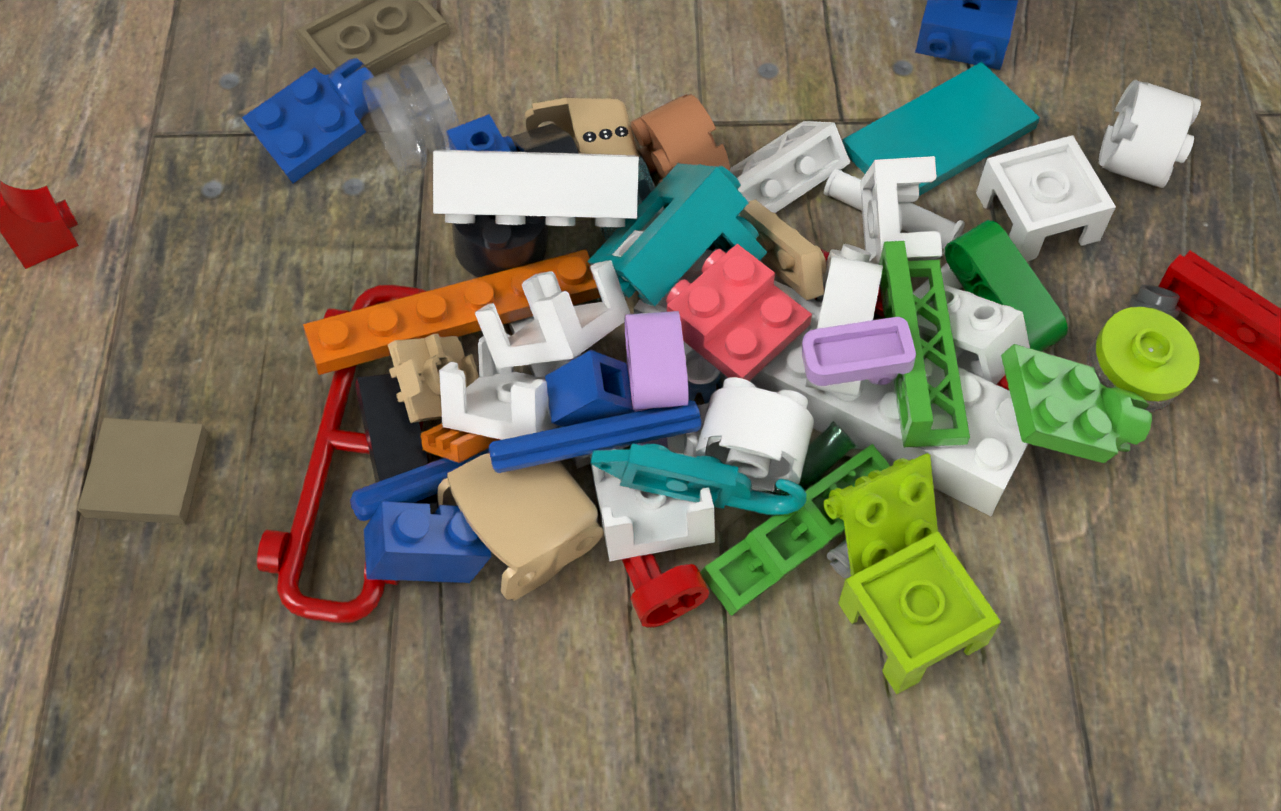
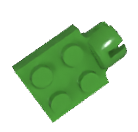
M1013 344L1001 355L1022 442L1105 463L1118 454V451H1130V444L1128 443L1137 445L1146 439L1152 422V413L1146 410L1149 406L1147 401L1134 392L1117 387H1105L1100 383L1094 367L1017 344Z

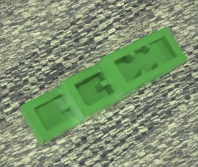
M873 444L805 491L807 495L806 503L798 511L772 516L751 531L745 539L700 571L704 581L731 616L845 532L842 519L839 517L831 519L824 509V500L829 498L830 491L836 488L844 489L850 485L855 487L857 478L861 476L868 477V474L874 470L882 471L890 467L889 463Z

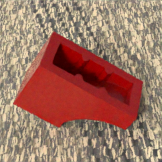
M0 181V233L25 269L79 246L71 230L72 227L79 224L65 199L56 202L47 185L39 189L28 190L15 188Z

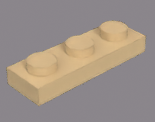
M756 199L749 201V204L740 212V216L750 222L759 233L756 240L767 251V254L760 261L774 271L778 277L806 301L824 295L822 275L826 273L827 267L821 249L810 243L795 228H791L776 213L768 210Z

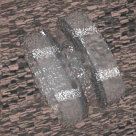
M425 57L401 65L399 83L388 73H381L362 81L363 93L374 125L388 155L401 175L406 176L425 168L428 156L427 149L432 155L435 150H450L446 131L460 126L439 75Z

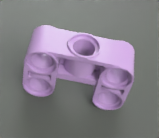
M679 311L625 315L626 363L630 380L632 406L635 412L651 408L688 406V376ZM667 438L638 444H658L668 448Z

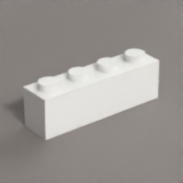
M435 150L433 151V213L445 214L446 223L459 224L475 223V215H495V223L505 225L525 224L526 216H546L545 224L552 226H574L575 217H595V226L625 227V218H637L639 157L636 155Z

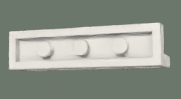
M803 121L731 167L730 172L739 180L741 187L738 190L748 202L756 199L768 210L776 213L829 178L835 168L842 169L850 164V160L834 122Z

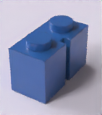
M382 501L364 528L367 579L470 583L492 557L491 550L476 535L458 506L440 505L434 514H430V504Z

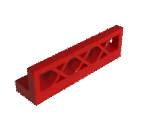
M1191 250L1185 256L1179 254L1169 265L1158 287L1177 293L1180 296L1177 306L1180 307L1182 312L1281 377V308Z

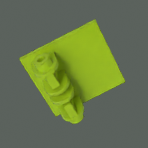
M926 453L910 460L905 458L897 459L892 466L882 471L874 470L868 474V477L861 476L857 478L855 487L850 485L844 489L836 488L830 491L829 498L824 500V509L831 519L839 517L844 521L851 576L938 531L930 454Z

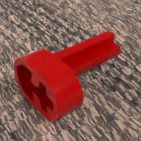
M654 554L621 559L635 589L630 598L644 627H658L669 623L701 605L709 596V589L698 566L694 564L676 566L662 573Z

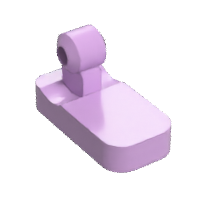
M901 317L813 329L807 332L802 340V359L806 376L811 383L818 386L867 379L872 384L886 385L893 381L899 373H909L914 367L916 357L908 322Z

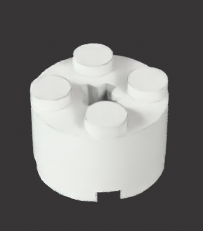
M1132 81L1116 106L1115 111L1120 113L1114 127L1108 125L1100 150L1099 165L1110 172L1163 188L1171 176L1174 162H1185L1192 149L1194 136L1187 134L1189 126L1193 124L1198 115L1201 100L1147 82Z
M732 377L725 379L723 387L715 391L710 397L694 457L712 456L721 460L723 464L739 467L738 472L746 475L751 480L753 490L773 491L775 482L778 479H786L799 484L814 425V419L807 410L808 399L804 395L791 390H781L775 393L759 389L750 381L742 378Z

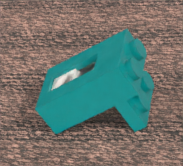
M677 163L637 207V218H627L625 220V227H619L587 262L593 265L594 263L611 260L624 296L630 298L638 291V297L643 303L656 306L707 249L713 252L721 249L727 253L736 244H739L759 261L767 254V251L756 240L759 233L755 227L745 218L738 216L749 202L738 190L741 187L739 180L723 166Z

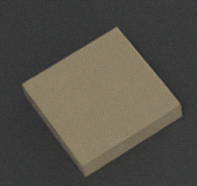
M103 418L77 510L84 518L186 524L208 436L203 424Z

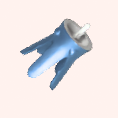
M694 350L685 355L688 376V401H694L697 392L702 393L704 403L707 404L710 401L711 395L716 391V383L719 389L723 387L720 380L721 375L716 367Z

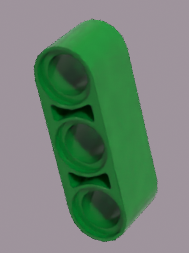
M991 220L984 221L947 243L945 246L946 261L965 291L1023 312L1030 349L1043 352L1065 338L1068 333V325L1063 313L1006 231L998 223Z

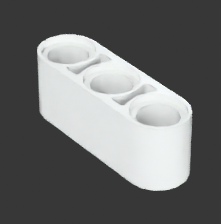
M832 256L817 329L872 321L883 265ZM807 378L805 387L857 397L861 380L818 386L811 383Z

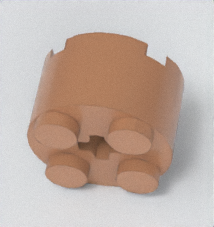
M692 94L678 97L630 122L632 131L642 148L637 150L640 162L648 175L657 172L661 178L658 184L677 163L723 166L730 171V164L724 145L721 144L716 147L711 134L712 131L716 130V127L706 109Z

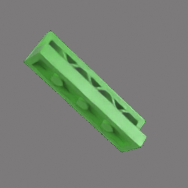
M886 241L883 244L879 265H883L879 286L884 319L892 317L904 318L908 322L916 351L913 369L906 374L899 373L893 380L903 448L967 445L970 433L940 260L908 261L905 241ZM912 277L929 278L930 291L922 299L913 294ZM919 314L937 326L938 333L928 343L920 338L917 321ZM939 344L941 352L935 349ZM926 358L944 370L945 378L936 388L927 383L924 364ZM946 389L948 391V397L942 394ZM933 403L952 416L953 429H931L934 422L931 408Z

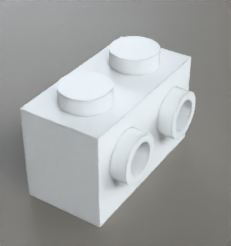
M944 284L958 367L997 384L1006 375L1001 355L1013 344L1030 348L1023 312ZM919 314L917 321L920 338L928 343L938 333L937 326ZM939 344L935 349L941 352Z

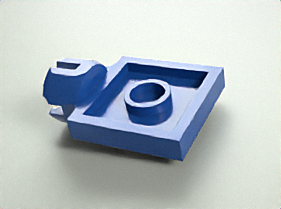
M349 59L328 75L321 74L314 67L242 117L249 129L292 184L365 134L366 131L360 120L380 106L385 100L383 92L378 91V81L371 71L366 67L358 69L364 65L359 59Z

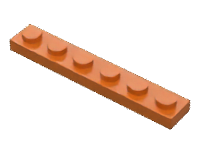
M584 249L303 324L318 375L390 356L388 344L395 340L420 339L432 334H439V337H459L481 331L475 312L487 304L494 303L502 325L532 317L533 314L522 288V283L535 274L553 272L556 275L561 291L569 293L573 305L601 298L590 269L591 265L587 262L590 259L589 254Z

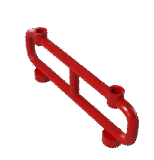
M392 284L378 285L367 289L357 297L351 311L423 293L427 290ZM328 308L324 319L350 311ZM357 365L334 371L290 533L266 529L262 534L258 547V570L278 574L277 593L281 603L292 614L311 620L353 623L365 618L378 606L385 584L398 585L400 581L367 579L365 561L362 590L351 601L340 602L312 598L302 594L299 589L300 576L334 450L369 454L365 433L340 430ZM424 421L419 422L421 431Z

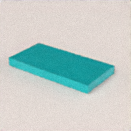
M980 62L845 137L842 143L848 157L864 174H866L874 160L935 156L936 179L933 182L920 183L918 185L919 196L1033 131L1037 128L1040 117L983 62Z

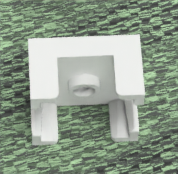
M1073 135L987 158L976 192L985 209L990 208L994 195L997 194L1013 223L1009 237L1026 262L1037 258L1046 236L1085 226L1078 241L1081 246L1100 241L1116 208Z
M935 156L874 160L862 178L860 189L865 250L871 253L869 261L873 264L879 265L883 244L886 241H905L908 261L936 260L942 256L941 234L938 231L900 233L902 230V208L900 203L915 202L919 198L918 185L920 183L933 182L936 179Z
M612 261L598 262L590 266L602 302L573 306L569 293L561 291L556 275L551 271L535 274L522 283V288L535 320L510 337L506 335L494 303L487 304L476 311L475 315L496 368L574 359L624 323L625 315L630 314Z
M484 336L478 342L480 377L467 388L464 372L458 370V363L449 362L439 370L442 425L445 428L503 440L556 429L559 426L551 422L548 407L547 381L545 378L514 372L513 367L497 369ZM574 359L556 361V369Z
M695 432L667 438V446L671 452L694 457L698 444ZM591 464L609 561L715 542L714 505L709 487L703 488L700 491V502L695 503L620 486V479Z

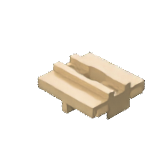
M432 334L426 338L395 340L388 344L394 365L389 371L391 378L398 379L401 392L396 394L398 402L405 403L410 423L442 419L439 370L449 362L458 363V370L464 372L466 388L479 378L473 355L470 354L465 357L461 341L458 340L457 336L439 337V334Z

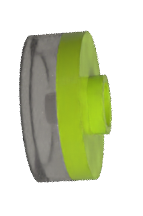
M1131 307L1114 314L1091 342L1087 352V365L1094 367L1101 384L1107 388L1117 387L1138 394L1149 404L1146 408L1149 412L1164 409L1173 403L1195 379L1200 364L1199 351L1189 331L1172 316L1148 307Z

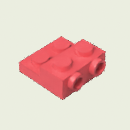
M736 244L727 253L721 249L715 250L704 262L701 270L703 274L692 283L686 279L679 281L671 289L666 299L667 312L679 311L683 341L728 378L736 377L748 381L754 378L811 324L812 314L774 285L775 272L739 244Z

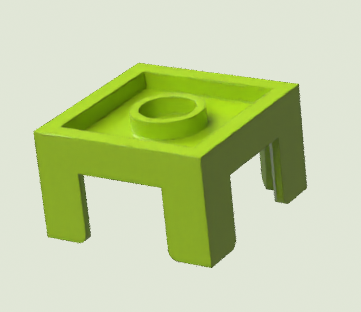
M939 531L845 579L838 602L851 624L857 622L859 614L862 616L888 656L882 671L896 694L920 682L929 666L964 648V653L968 656L988 645L1001 623L999 617Z

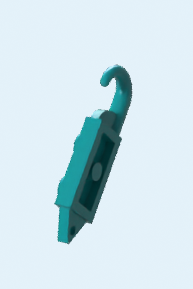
M633 443L630 449L593 451L591 464L620 479V486L696 503L700 502V491L703 488L709 487L714 507L724 509L725 506H730L766 515L790 514L798 511L806 503V492L797 483L786 479H778L776 481L778 489L790 494L787 496L752 490L751 480L746 475L738 472L739 467L723 464L721 460L712 456L691 457L673 453L668 448L658 444L638 445Z

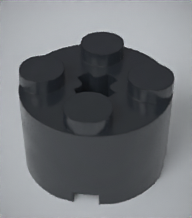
M475 215V223H452L455 255L463 268L478 278L543 261L548 244V225L545 224L546 216H526L525 224L522 225L496 224L495 215Z

